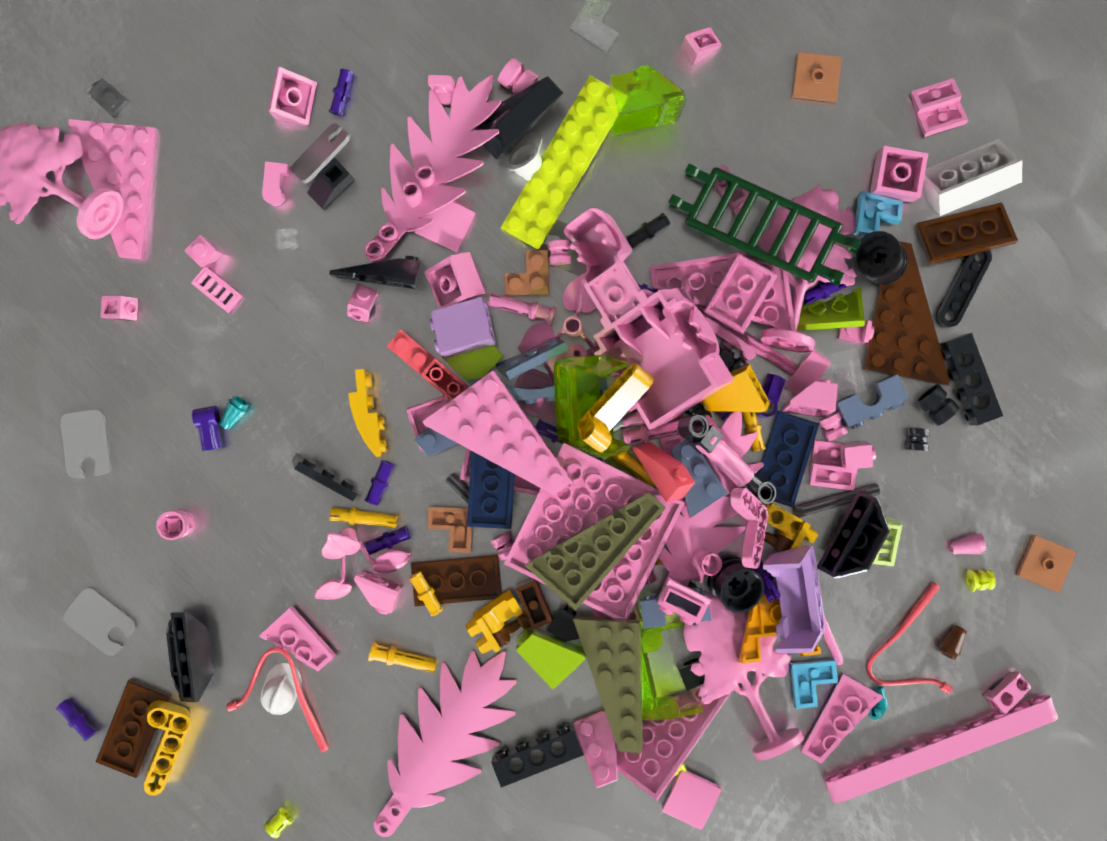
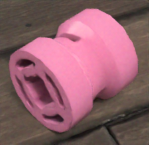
M549 241L548 249L551 251L549 265L571 264V256L568 254L570 241Z
M839 412L819 420L821 427L825 428V436L828 441L835 440L849 432L847 427L842 424V417Z
M510 531L491 541L493 547L497 548L499 552L498 557L501 561L507 558L514 544Z
M699 549L692 556V565L696 570L713 576L721 570L722 560L715 553L706 549Z

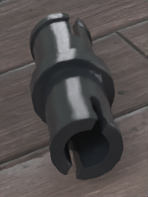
M661 213L650 222L641 224V228L627 235L626 240L632 248H635V246L646 239L655 237L654 234L669 226L670 221L664 213Z

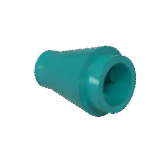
M238 396L228 399L219 424L225 429L230 430L248 412L247 407L249 404Z

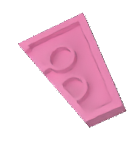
M293 606L259 635L264 640L268 639L275 643L276 647L292 653L296 659L316 671L321 670L336 656L332 649Z
M605 710L574 722L573 725L595 787L599 788L617 781L616 741Z

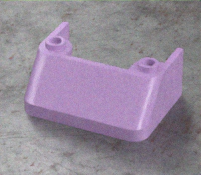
M801 546L771 554L763 564V570L767 569V572H771L772 577H776L778 592L781 594L779 600L782 618L780 623L776 624V634L780 637L781 641L776 647V653H813L825 629L815 550L813 546Z

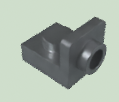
M103 78L96 81L87 93L88 96L114 118L129 103L125 97Z

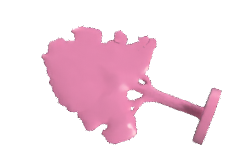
M25 122L3 127L0 130V206H4L9 201L11 212L8 214L10 220H14L16 224L24 221L25 216L38 202L40 196L45 197L56 194L79 208L77 215L78 229L87 238L95 240L109 234L117 225L123 211V199L118 192L107 187L95 190L84 199L63 184L61 177L66 165L73 163L82 156L80 137L77 134H65L64 141L60 142L59 128L57 126L41 127L38 129L36 125H29ZM50 170H53L55 173V183L45 177ZM45 187L47 191H42L41 189Z
M818 185L809 192L802 194L798 198L794 197L791 200L840 222L843 226L840 234L852 235L854 233L855 214L851 207L839 211L838 203L840 198L835 190H823ZM784 207L777 209L775 216L770 221L771 228H767L765 233H763L757 244L762 249L772 246L790 210ZM802 215L797 216L783 243L787 262L790 261L811 219ZM822 224L818 225L797 265L798 267L808 272L811 270L832 229ZM834 244L824 265L844 273L840 284H845L846 286L855 284L854 278L857 275L854 268L850 269L844 258L851 259L854 254ZM788 272L789 283L793 289L792 306L796 331L806 290L808 287L816 284L818 280L830 282L829 280L818 275L814 282H808L802 278L796 281L791 273ZM765 329L761 333L760 338L764 344L785 351L805 353L813 351L815 341L810 336L786 329Z
M708 593L711 599L709 604L712 620L703 621L699 624L695 623V625L685 623L683 629L687 649L690 652L701 651L699 663L692 664L691 671L698 676L705 674L703 687L699 686L698 696L702 698V703L709 704L712 700L730 694L733 690L748 697L768 737L753 748L752 753L755 759L758 761L781 755L800 744L804 739V735L798 728L776 732L760 699L759 686L768 676L785 677L790 668L791 654L776 653V650L773 649L778 636L760 637L761 661L740 663L739 656L749 610L742 613L732 612L726 609L713 594L710 595ZM748 671L756 673L755 682L752 686L747 678ZM738 683L742 684L743 689L738 686Z

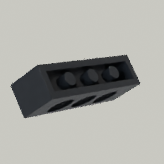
M963 334L939 343L943 359L949 367L948 376L951 381H954L957 388L955 390L956 397L963 404L965 420L970 425H981L1002 417L1003 413L973 334ZM960 354H962L965 358V362L963 365L959 364L958 362V356ZM968 374L973 380L970 386L966 383ZM976 395L980 398L979 406L974 404V397Z
M566 724L558 727L554 733L548 734L545 732L536 736V740L531 742L525 740L517 743L515 748L508 751L506 748L497 751L494 754L495 756H492L491 764L502 788L581 757L584 753L574 725L569 726ZM554 742H561L564 746L560 750H555L551 745ZM540 750L543 755L535 758L531 755V752ZM513 758H519L521 759L522 764L519 766H514L511 763V760Z

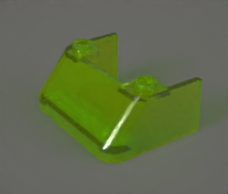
M650 65L640 66L636 69L637 71L610 76L618 111V117L612 126L613 135H623L677 122L687 101L685 91L655 68H650Z
M604 355L565 357L555 361L557 436L561 443H566L575 449L602 459H607L630 449V444L614 439V430L612 428L610 430L612 436L610 445L605 451L598 452L581 439L577 429L580 419L600 398L599 378H606L612 372L628 367V362Z
M681 620L666 623V626L641 628L643 720H670L703 713V703L679 708L677 701L673 697H657L647 653L657 651L663 643L661 631L682 627L684 622Z

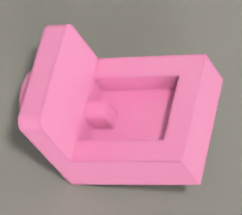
M357 283L348 301L347 315L354 320L368 322L370 311L378 296V290Z

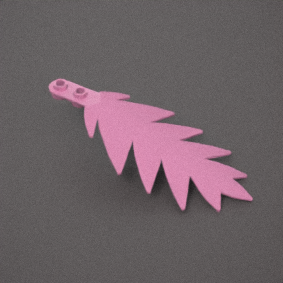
M493 75L478 83L470 92H468L461 76L458 77L452 96L450 118L434 91H429L428 109L432 142L410 116L407 118L410 152L414 168L396 146L391 144L390 177L394 202L387 191L382 188V204L389 221L382 225L378 234L366 244L365 256L369 261L378 262L382 260L406 231H416L433 222L430 218L421 217L435 212L466 193L465 188L442 184L460 178L484 164L482 160L459 158V156L474 150L499 134V129L473 130L491 116L502 103L500 99L487 102L493 84Z
M733 412L721 428L716 425L709 415H706L709 426L713 425L723 435L722 440L742 458L757 437V432L741 436L742 413ZM679 435L680 442L684 441L685 438ZM704 456L728 492L727 494L731 493L733 489L738 488L725 473L708 457ZM763 462L748 464L756 473L764 466ZM724 495L691 518H689L685 502L681 510L683 516L679 514L665 542L669 551L663 547L659 555L662 564L669 571L667 578L669 577L683 586H688L690 579L704 575L703 572L696 570L692 565V556L697 550L706 549L717 554L745 530V526H716L738 513L731 505V496Z
M472 650L464 669L461 691L446 662H442L440 673L441 713L423 688L420 687L418 689L419 724L422 740L404 714H401L398 730L399 772L392 759H389L388 778L394 794L374 821L373 827L378 835L382 837L392 835L412 806L414 808L426 807L445 800V796L430 793L460 784L482 772L481 768L453 762V760L464 759L500 746V741L470 733L494 726L516 715L514 710L485 708V706L506 694L517 683L516 679H499L504 667L506 651H502L488 660L483 666H480L476 653Z

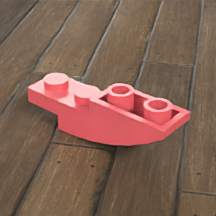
M400 330L387 345L390 350L448 399L453 400L469 388L467 384L403 330Z

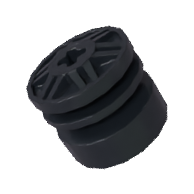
M874 231L860 239L861 243L856 254L853 256L856 268L869 281L878 285H888L896 282L904 275L908 267V255L905 248L892 234L885 231ZM882 257H884L886 263L883 265L881 264L880 260Z
M731 554L721 556V570L716 575H706L705 577L708 589L726 609L732 612L742 613L751 610L763 596V579L753 568H745L741 557Z

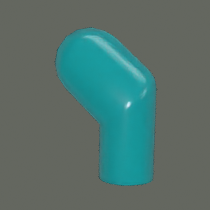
M883 686L873 688L874 691L884 696L868 713L869 717L873 720L880 719L888 709V701Z

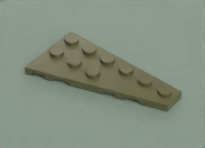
M647 492L529 561L524 566L572 608L577 610L666 507Z
M575 616L573 621L618 749L621 752L642 753L641 621Z

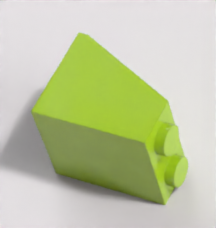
M538 628L525 629L517 636L516 651L552 689L556 688L586 659L583 647L569 641L564 642L555 635Z

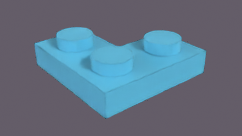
M861 191L858 194L854 234L864 237L866 234L879 231L880 221L895 225L899 224L902 218L903 201Z
M825 659L790 663L794 707L796 709L818 707L816 685L838 683L836 660Z

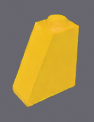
M750 364L730 372L734 381L701 401V404L705 405L708 411L764 412L770 404Z

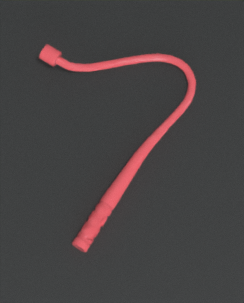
M931 583V586L925 591L898 630L869 659L867 672L870 679L877 684L896 686L934 683L939 685V688L946 694L952 691V686L936 679L921 678L902 681H882L877 679L871 670L876 657L905 632L929 603L930 599L940 588L936 583Z
M279 647L267 650L261 656L245 694L239 701L235 700L227 703V710L231 712L239 708L249 696L265 658L272 652H279L289 662L298 700L320 752L328 750L329 747L325 742L324 736H322L323 734L302 693L291 656Z

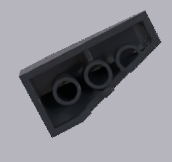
M547 76L502 101L491 116L476 127V130L499 129V134L482 145L496 160L507 157L564 92Z
M405 256V259L397 258L329 271V275L333 278L420 290L424 264L418 261V257Z

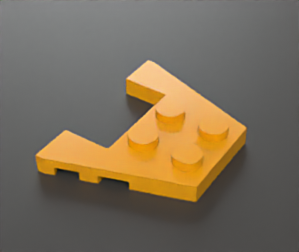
M763 592V596L758 604L749 610L739 656L740 663L761 661L760 637L777 636L776 624L780 623L782 618L779 599L775 601L774 597H772L773 602H768ZM817 645L813 653H799V655L808 656L821 654L820 646Z

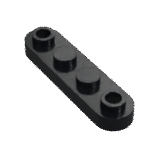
M990 250L966 256L937 313L938 322L942 326L953 327L962 320L992 261ZM976 254L980 255V261L975 259ZM946 313H949L951 315L950 320H947L945 318Z

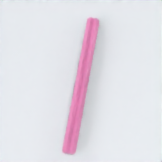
M691 302L705 318L708 317L752 346L758 355L787 374L792 375L797 370V364L746 331L742 334L704 313L707 306Z

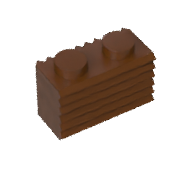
M531 578L517 584V595H519L524 612L528 616L527 620H529L531 629L551 623L552 615L538 581Z

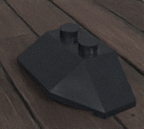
M858 490L819 561L817 569L835 579L869 571L890 532L879 499Z
M189 612L170 613V620L166 631L171 678L179 693L181 702H198L214 675L209 629Z

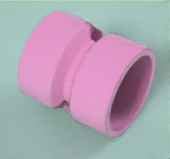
M512 58L501 71L497 82L506 89L512 88V93L515 95L538 82L539 76L530 69L524 70V65L515 58Z
M177 509L163 513L157 520L156 528L164 539L175 540L188 536L195 527V520L189 511Z

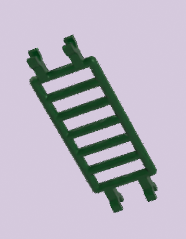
M688 164L685 173H687L685 178L704 184L695 203L692 205L672 194L668 201L670 204L669 208L688 215L685 219L686 225L808 282H814L819 275L837 286L840 285L844 273L825 266L824 263L834 244L855 255L861 243L860 240L840 234L843 228L840 222L718 167L713 168L711 173L708 174L699 170L696 166ZM717 178H720L730 184L707 225L696 220V217ZM737 187H740L750 193L728 234L716 229V226ZM760 196L770 202L749 242L746 243L737 239L736 236L756 198ZM780 205L790 210L767 253L756 246L777 206ZM802 215L811 219L790 261L787 262L776 257L797 216ZM822 224L832 230L811 270L808 272L797 265L818 225Z

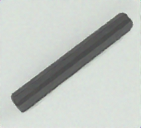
M870 484L856 488L854 491L849 490L796 505L794 512L797 517H804L852 503L858 490L873 497L880 495V488L878 484Z

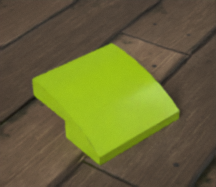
M492 345L449 358H445L443 355L441 357L471 385L472 379L483 378L504 355Z

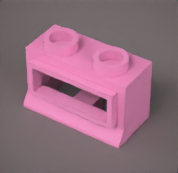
M668 577L656 602L661 605L659 608L661 611L669 615L675 612L681 615V621L693 625V622L700 623L711 599ZM670 591L701 606L697 615L694 616L666 602Z

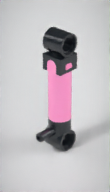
M686 416L679 420L677 429L680 436L685 439H692L689 444L699 454H705L739 488L748 489L763 504H770L775 500V486L770 482H765L722 440L723 435L713 425L709 426L704 416Z

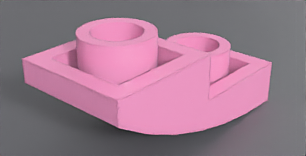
M816 350L811 351L800 363L798 369L786 380L784 386L798 395L823 375L830 366L831 361Z

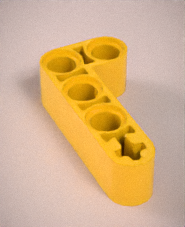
M631 364L580 419L577 429L581 439L598 452L605 451L612 441L610 430L649 389L654 380L653 376L638 364Z
M161 700L152 702L148 707L147 714L148 723L155 728L163 730L144 778V791L153 796L160 794L164 790L190 727V712L187 708ZM158 710L164 714L160 717H155L152 713ZM177 717H183L186 719L182 723H177L174 721V719ZM173 737L177 741L175 743H168L166 739ZM161 758H166L169 760L167 763L164 764L158 762V760ZM156 773L159 774L158 780L153 783Z

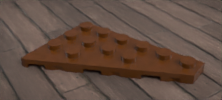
M899 241L908 255V267L904 275L896 282L878 286L872 316L874 334L867 343L862 370L888 375L898 374L899 377L949 386L950 380L940 350V344L912 244Z

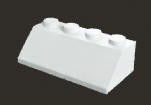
M996 139L926 168L922 189L929 205L941 216L1021 183L1022 160L999 139Z

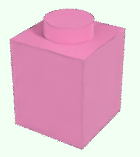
M199 235L184 250L203 268H210L223 255L209 239L202 235Z
M862 441L840 444L841 466L846 470L873 467V460H876V452L870 443Z

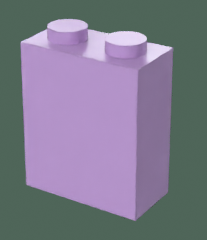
M482 297L431 311L432 319H430V326L437 340H434L436 351L445 358L496 344L488 305Z

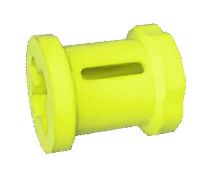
M281 807L270 821L264 823V828L270 836L278 838L281 835V831L287 825L292 824L294 818L288 810Z

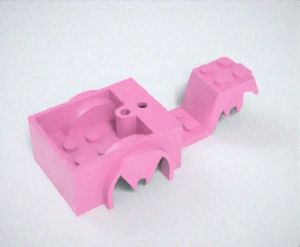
M591 208L565 227L564 234L572 241L570 249L578 253L579 257L577 260L585 264L587 268L582 283L602 315V318L599 320L604 329L593 336L601 349L595 352L594 355L596 357L607 356L615 361L612 377L618 378L631 364L636 363L654 378L652 385L628 410L629 412L637 409L650 430L670 422L734 381L719 355V344L710 324L698 308L683 297L678 288L658 290L656 293L639 288L623 262L632 252V248L612 216L598 208Z

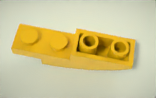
M366 369L355 370L357 392L348 393L352 415L357 429L368 448L376 457H383L384 452H387L386 439L382 438V430H385L384 417H380V413H371V409H374V398L369 393V387H372L371 373L368 374Z

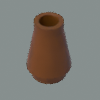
M954 625L951 632L939 645L941 647L939 652L950 659L956 660L957 656L961 655L967 630Z

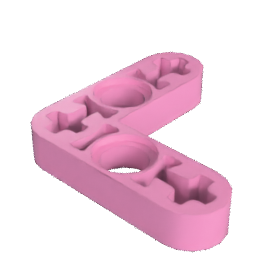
M735 488L731 492V505L748 521L742 551V564L745 568L757 569L762 556L768 511L766 506L748 489Z

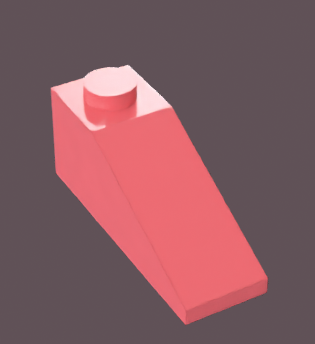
M653 443L634 446L633 451L666 503L684 498L695 483L684 464Z

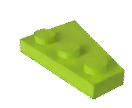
M861 287L854 289L853 293L843 296L841 293L835 295L832 300L826 302L819 300L802 306L797 331L864 326L865 319Z

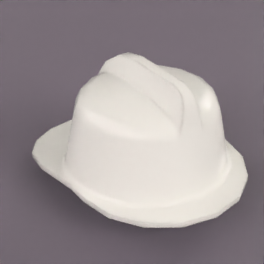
M531 132L524 136L512 150L506 164L507 170L514 171L518 176L524 177L527 181L531 180L533 173L542 165L539 153L542 144L541 134Z
M280 663L270 669L261 692L263 707L272 714L282 715L292 709L297 698L289 663ZM295 667L298 681L301 686V675L298 669Z

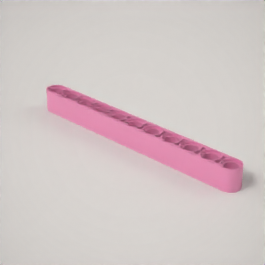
M1050 695L1036 696L1016 704L1006 714L998 711L831 774L824 780L832 802H844L1054 722L1058 719V715Z

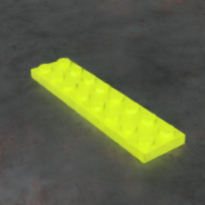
M589 75L541 158V167L533 173L531 180L527 181L502 224L501 230L536 250L541 249L627 102L628 96Z

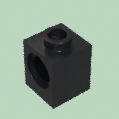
M700 656L676 665L687 691L704 684L705 674L698 676L691 671L692 664L699 663Z

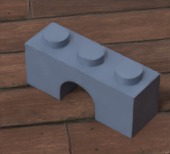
M898 374L888 376L872 384L875 391V400L870 405H865L860 400L858 394H851L836 401L835 411L840 413L842 424L855 429L864 424L863 420L869 417L873 420L884 415L883 411L888 408L895 410L903 406V401L909 399Z
M692 588L695 592L708 596L707 591H702V588ZM671 591L666 599V602L682 607L686 612L694 616L697 615L701 607ZM657 593L645 594L644 598L639 599L644 629L666 626V613L659 609L661 605L656 602L659 597ZM710 604L700 622L712 620Z

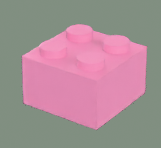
M883 146L876 153L870 193L911 203L921 198L928 153Z

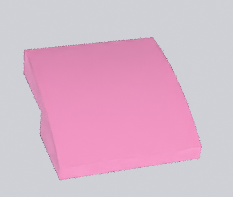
M954 78L911 91L913 107L924 137L967 123L968 118L960 103L962 95Z
M451 202L435 212L421 217L430 218L433 222L422 229L414 231V233L457 253L475 212L455 202Z
M814 440L811 452L809 485L854 491L857 469L846 470L841 466L840 444L844 443Z
M681 770L672 784L671 792L662 805V812L702 830L716 804L722 787L689 771L684 772Z

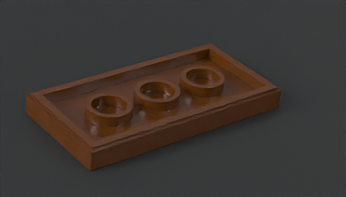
M1002 202L918 222L915 226L929 264L1016 244L1018 241Z
M498 554L411 562L412 575L419 571L422 572L428 585L435 590L434 595L440 604L492 600L502 595ZM413 586L414 606H425L424 602L418 599L417 596L419 594Z
M129 679L101 746L96 763L137 778L140 775L158 728L151 726L147 721L148 707L157 700L169 702L171 694ZM157 710L152 714L155 717H160L164 713Z

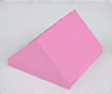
M277 67L268 112L276 120L307 126L309 124L317 82Z

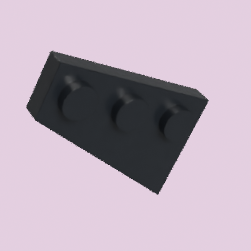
M297 453L292 459L295 470L345 498L354 501L357 496L354 484L345 479L341 481L330 470L322 469L312 460L304 458Z

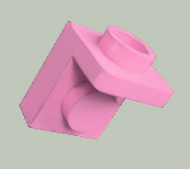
M428 75V85L434 91L441 105H451L453 91L456 86L453 78L450 75Z
M102 296L101 318L136 320L138 299L125 296Z
M866 320L865 325L862 327L839 328L837 339L860 344L868 343L874 334L872 321Z

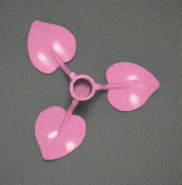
M584 273L576 277L563 293L564 307L569 311H575L573 316L568 317L564 321V328L557 335H554L552 327L548 324H534L526 331L518 349L522 353L527 352L530 349L544 345L550 339H558L564 333L572 337L580 335L591 347L586 351V365L604 363L605 372L610 373L613 371L615 361L607 356L596 357L594 355L601 348L596 341L593 344L582 332V323L577 318L580 312L588 314L597 308L582 283V279L586 274Z
M346 528L338 534L328 532L326 542L321 550L322 555L328 559L341 558V578L339 581L328 580L321 584L315 592V598L323 600L339 599L351 591V584L344 582L345 556L353 555L359 549H361L369 562L374 565L373 570L378 573H390L402 568L409 561L412 554L392 550L381 553L375 560L369 555L362 541H358L355 529Z

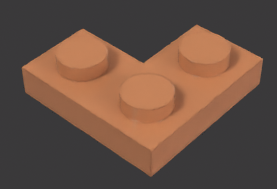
M548 250L526 251V273H504L505 296L549 295Z
M429 506L427 529L449 530L448 552L471 553L472 527H467L468 508Z

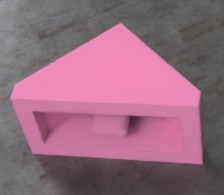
M711 27L688 33L684 37L681 47L694 65L720 48L722 44Z

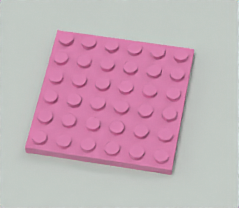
M563 443L556 458L573 482L555 495L542 488L540 489L504 564L545 584L524 565L649 492L666 508L583 602L614 619L627 620L685 502L678 499L666 503L657 488Z

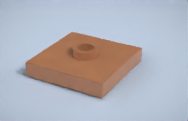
M798 52L792 98L835 103L838 95L842 57Z
M1032 535L1016 575L1060 593L1077 552L1037 535Z

